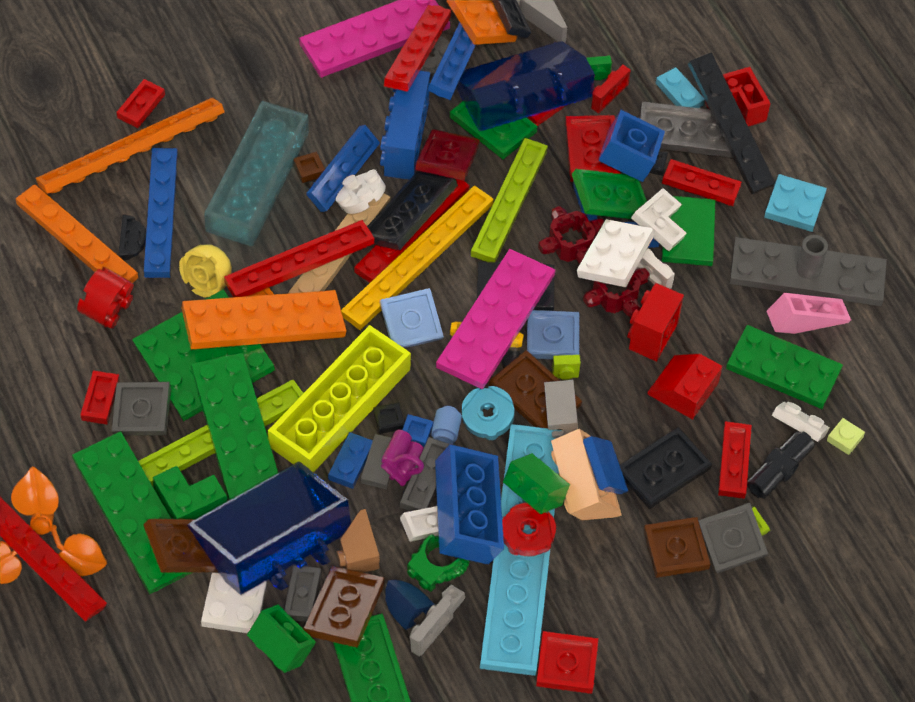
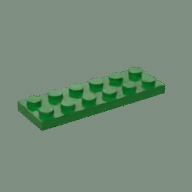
M238 353L191 364L192 374L232 514L285 502V494L244 354Z
M121 431L72 455L75 465L149 595L193 573H161L143 524L148 519H171Z

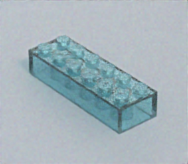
M261 101L204 213L205 232L253 247L293 166V158L298 156L309 134L307 114Z

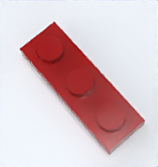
M672 159L668 164L662 184L730 206L734 205L742 183L741 181Z
M725 421L718 495L745 499L752 425Z

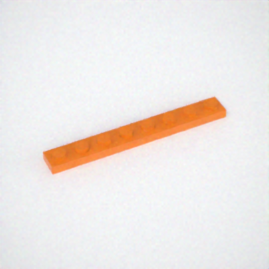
M214 98L201 102L37 177L38 186L47 194L59 192L65 185L81 182L87 175L94 172L105 171L109 165L116 162H124L137 152H146L153 145L159 142L170 141L174 138V135L181 132L192 131L198 124L214 121L218 115L225 113L222 103Z

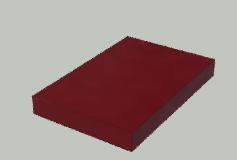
M433 129L416 162L415 170L465 180L479 148L480 140Z

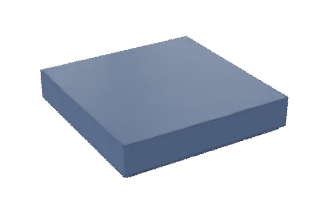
M533 310L527 319V351L536 359H553V356L579 355V312Z

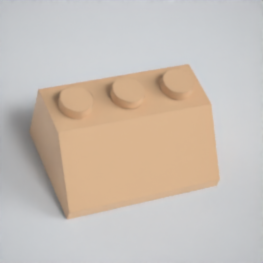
M577 429L551 440L553 447L551 455L554 463L558 466L559 476L570 484L566 499L564 500L567 512L580 520L621 516L616 493L602 491L598 488L583 443V439L590 437V435L581 429Z

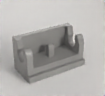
M574 381L544 382L548 430L563 429L562 431H553L552 437L558 438L577 430Z

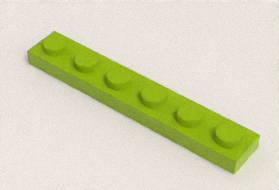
M524 138L473 245L471 257L486 262H496L545 158L548 145Z

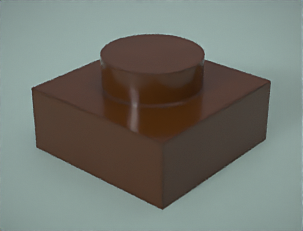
M317 152L293 158V165L302 183L318 179L325 170Z

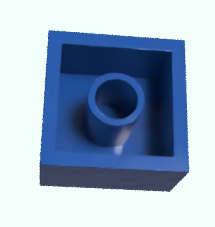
M620 110L608 130L598 161L643 182L656 162L665 131Z

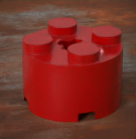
M102 267V270L98 269L83 290L86 292L85 300L79 299L77 311L104 327L113 329L120 317L117 314L122 308L126 310L133 300V296L130 293L134 284L108 268Z

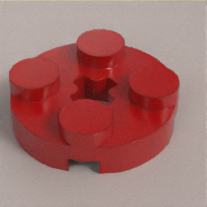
M521 503L512 507L510 512L502 519L503 541L511 554L536 556L550 550L555 539L556 523L549 512L548 514L546 512L540 514L528 503ZM525 525H530L531 529L536 530L532 534L522 532Z

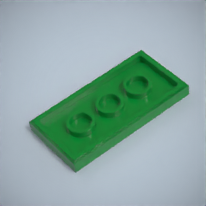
M383 613L371 616L358 648L332 642L350 702H411Z

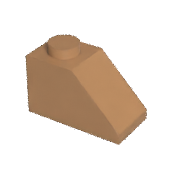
M366 509L359 511L340 540V551L336 552L340 567L362 573L379 569L380 558Z

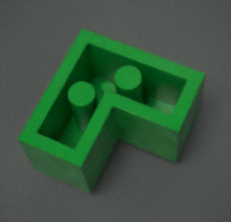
M175 466L153 477L154 490L171 519H213L228 512L227 495L214 475L189 486L178 466Z

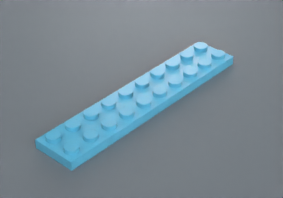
M511 424L504 478L511 461L531 453L559 475L558 466L554 463L551 455L553 451L551 440L556 439L552 437L553 431L562 430H548L547 428ZM504 483L501 498L502 519L515 505L527 503ZM555 509L548 511L554 518ZM525 525L524 530H522L526 534H532V532L536 531L531 529L530 525ZM504 544V549L494 559L480 669L536 676L550 550L536 556L513 555Z

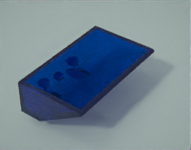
M559 41L466 69L456 88L480 132L591 98L595 73L583 54L563 41Z
M299 461L190 522L187 526L224 581L237 593L243 595L268 579L279 590L287 588V583L282 579V577L286 576L284 570L294 564L300 569L305 567L307 563L304 558L309 555L321 565L331 562L327 555L324 554L329 550L327 545L345 534L351 525L348 499Z

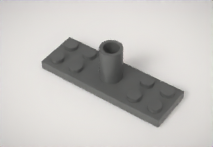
M819 235L807 236L803 240L801 247L735 237L729 284L882 306L887 259L827 251L828 243Z

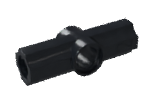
M796 431L781 448L776 447L765 459L763 466L747 482L748 488L755 497L765 499L782 481L786 482L793 476L799 463L814 449L815 443L811 436L804 431Z

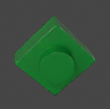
M611 57L586 58V81L607 79L611 73Z

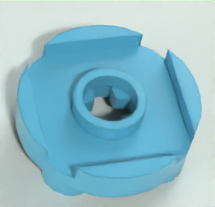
M488 386V388L483 390L480 388L474 389L465 397L462 403L463 423L467 430L475 436L495 440L498 436L508 431L511 424H513L515 416L513 402L509 394L501 388ZM490 407L493 408L494 415L485 417L482 410H488Z

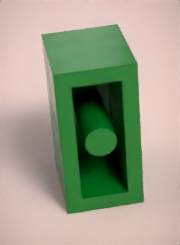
M533 453L511 461L503 481L507 487L540 514L562 506L570 487L566 480Z
M279 605L262 610L247 633V636L255 643V646L262 650L273 661L274 665L284 673L300 667L316 643Z

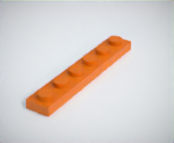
M35 184L16 198V204L94 272L98 269L102 270V267H106L132 283L138 279V272Z

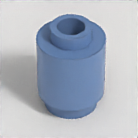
M444 406L437 409L431 431L433 439L453 445L458 438L462 419L461 413L452 406Z

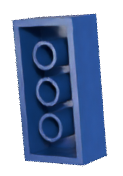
M420 71L408 92L393 88V92L396 93H394L393 97H390L389 111L391 112L390 116L386 117V135L382 136L381 140L382 154L380 166H384V176L410 180L416 172V162L419 156L429 106L430 91L427 90L430 85V72Z
M450 444L435 460L440 554L489 565L504 549L498 456Z

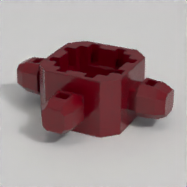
M561 206L555 207L551 213L553 221L550 226L549 237L540 240L538 248L541 254L556 252L560 260L566 262L577 260L581 264L604 221L603 219H594L589 222L586 215L582 212L573 211L567 213ZM570 228L573 231L577 230L578 233L582 232L583 238L577 240L574 245L572 242L562 241V234L569 232Z
M646 268L636 269L626 286L627 290L623 291L621 296L617 293L614 295L612 292L608 293V288L606 287L608 283L594 281L593 289L585 293L583 301L587 307L601 304L606 312L615 314L623 310L627 316L632 317L636 309L640 311V306L637 302L640 286L650 279V273Z

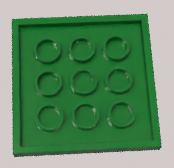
M223 289L206 299L229 297ZM183 312L132 339L158 382L170 383V402L183 422L203 411L192 374L191 364L243 353L252 383L275 371L274 364L260 344L191 349Z

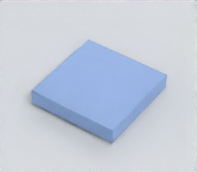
M430 288L380 300L379 303L389 338L401 347L408 348L443 339V332Z

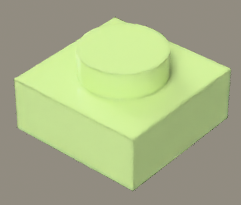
M842 418L828 435L827 441L850 455L864 437L865 432Z

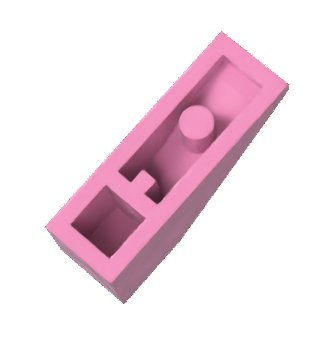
M783 293L767 310L775 332L796 334L845 324L851 321L843 300L836 298Z

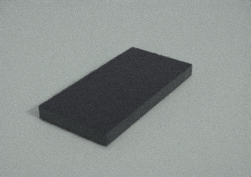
M417 171L367 226L374 237L373 245L401 250L458 186L456 179Z

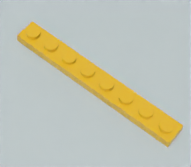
M474 185L341 310L343 318L359 330L365 327L381 311L379 303L381 299L394 297L401 293L493 206L494 199Z

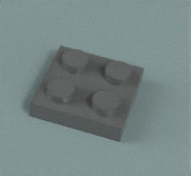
M117 383L112 433L116 434L121 431L123 436L167 435L171 395L170 383Z
M750 503L699 520L717 573L769 556Z

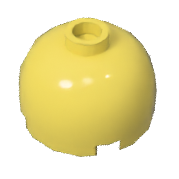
M199 245L189 250L181 258L179 271L185 284L189 282L191 286L196 288L191 291L202 297H210L226 287L224 276L232 273V266L229 258L220 248L213 245Z

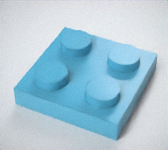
M779 174L764 218L813 232L827 188Z

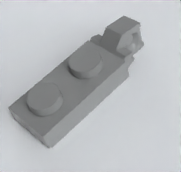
M450 585L442 592L441 601L429 609L426 619L421 625L418 624L412 629L409 637L411 652L418 656L423 655L452 620L454 611L465 599L463 591Z

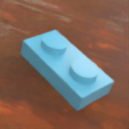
M676 67L656 78V85L675 106L692 108L704 106L705 99Z

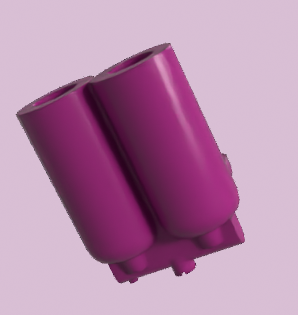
M396 430L381 459V468L390 475L389 478L391 480L395 479L400 486H404L411 479V476L421 473L424 469V464L419 459L424 447L417 442L411 441V435L404 430Z

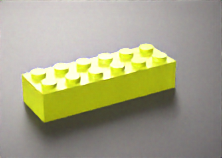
M369 325L268 430V440L271 449L311 476L347 438L349 432H352L373 410V407H376L410 371L411 353Z

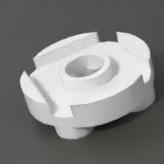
M370 170L358 176L350 175L343 180L342 184L344 186L338 193L336 201L346 213H359L369 208L368 203L373 199L377 202L382 197L386 186L376 170Z

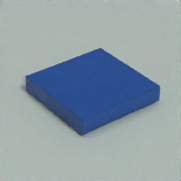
M593 436L583 439L599 490L616 494L627 492L628 488L612 442Z

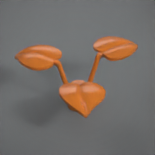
M31 467L12 491L11 501L15 509L21 514L32 515L30 527L37 534L43 535L49 531L52 532L56 546L61 550L58 555L79 576L91 575L103 569L107 564V560L99 544L90 536L74 534L65 540L64 545L61 543L56 531L57 526L53 524L54 512L59 503L58 493L51 481L35 467ZM0 541V584L14 581L20 575L22 569L21 560L15 556L17 553L14 550L11 551L10 546L3 541Z

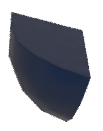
M388 580L385 596L390 613L405 630L415 626L414 619L422 612L427 615L429 609L435 604L417 587L400 580Z

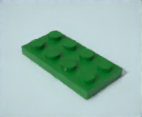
M747 325L727 363L726 369L823 410L843 364Z

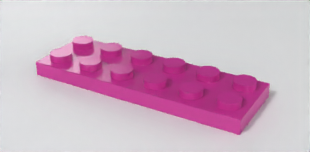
M398 0L299 38V44L320 78L403 47L427 6L438 5L436 0ZM448 21L444 30L450 29V21Z
M509 249L437 360L436 368L483 390L555 276V269Z

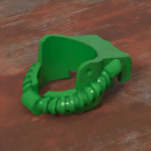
M433 534L429 535L422 542L417 553L412 554V560L407 564V574L411 578H415L419 585L429 592L435 589V584L451 581L463 575L470 560L458 558L452 564L444 567L435 566L427 559L428 554L439 547V537Z

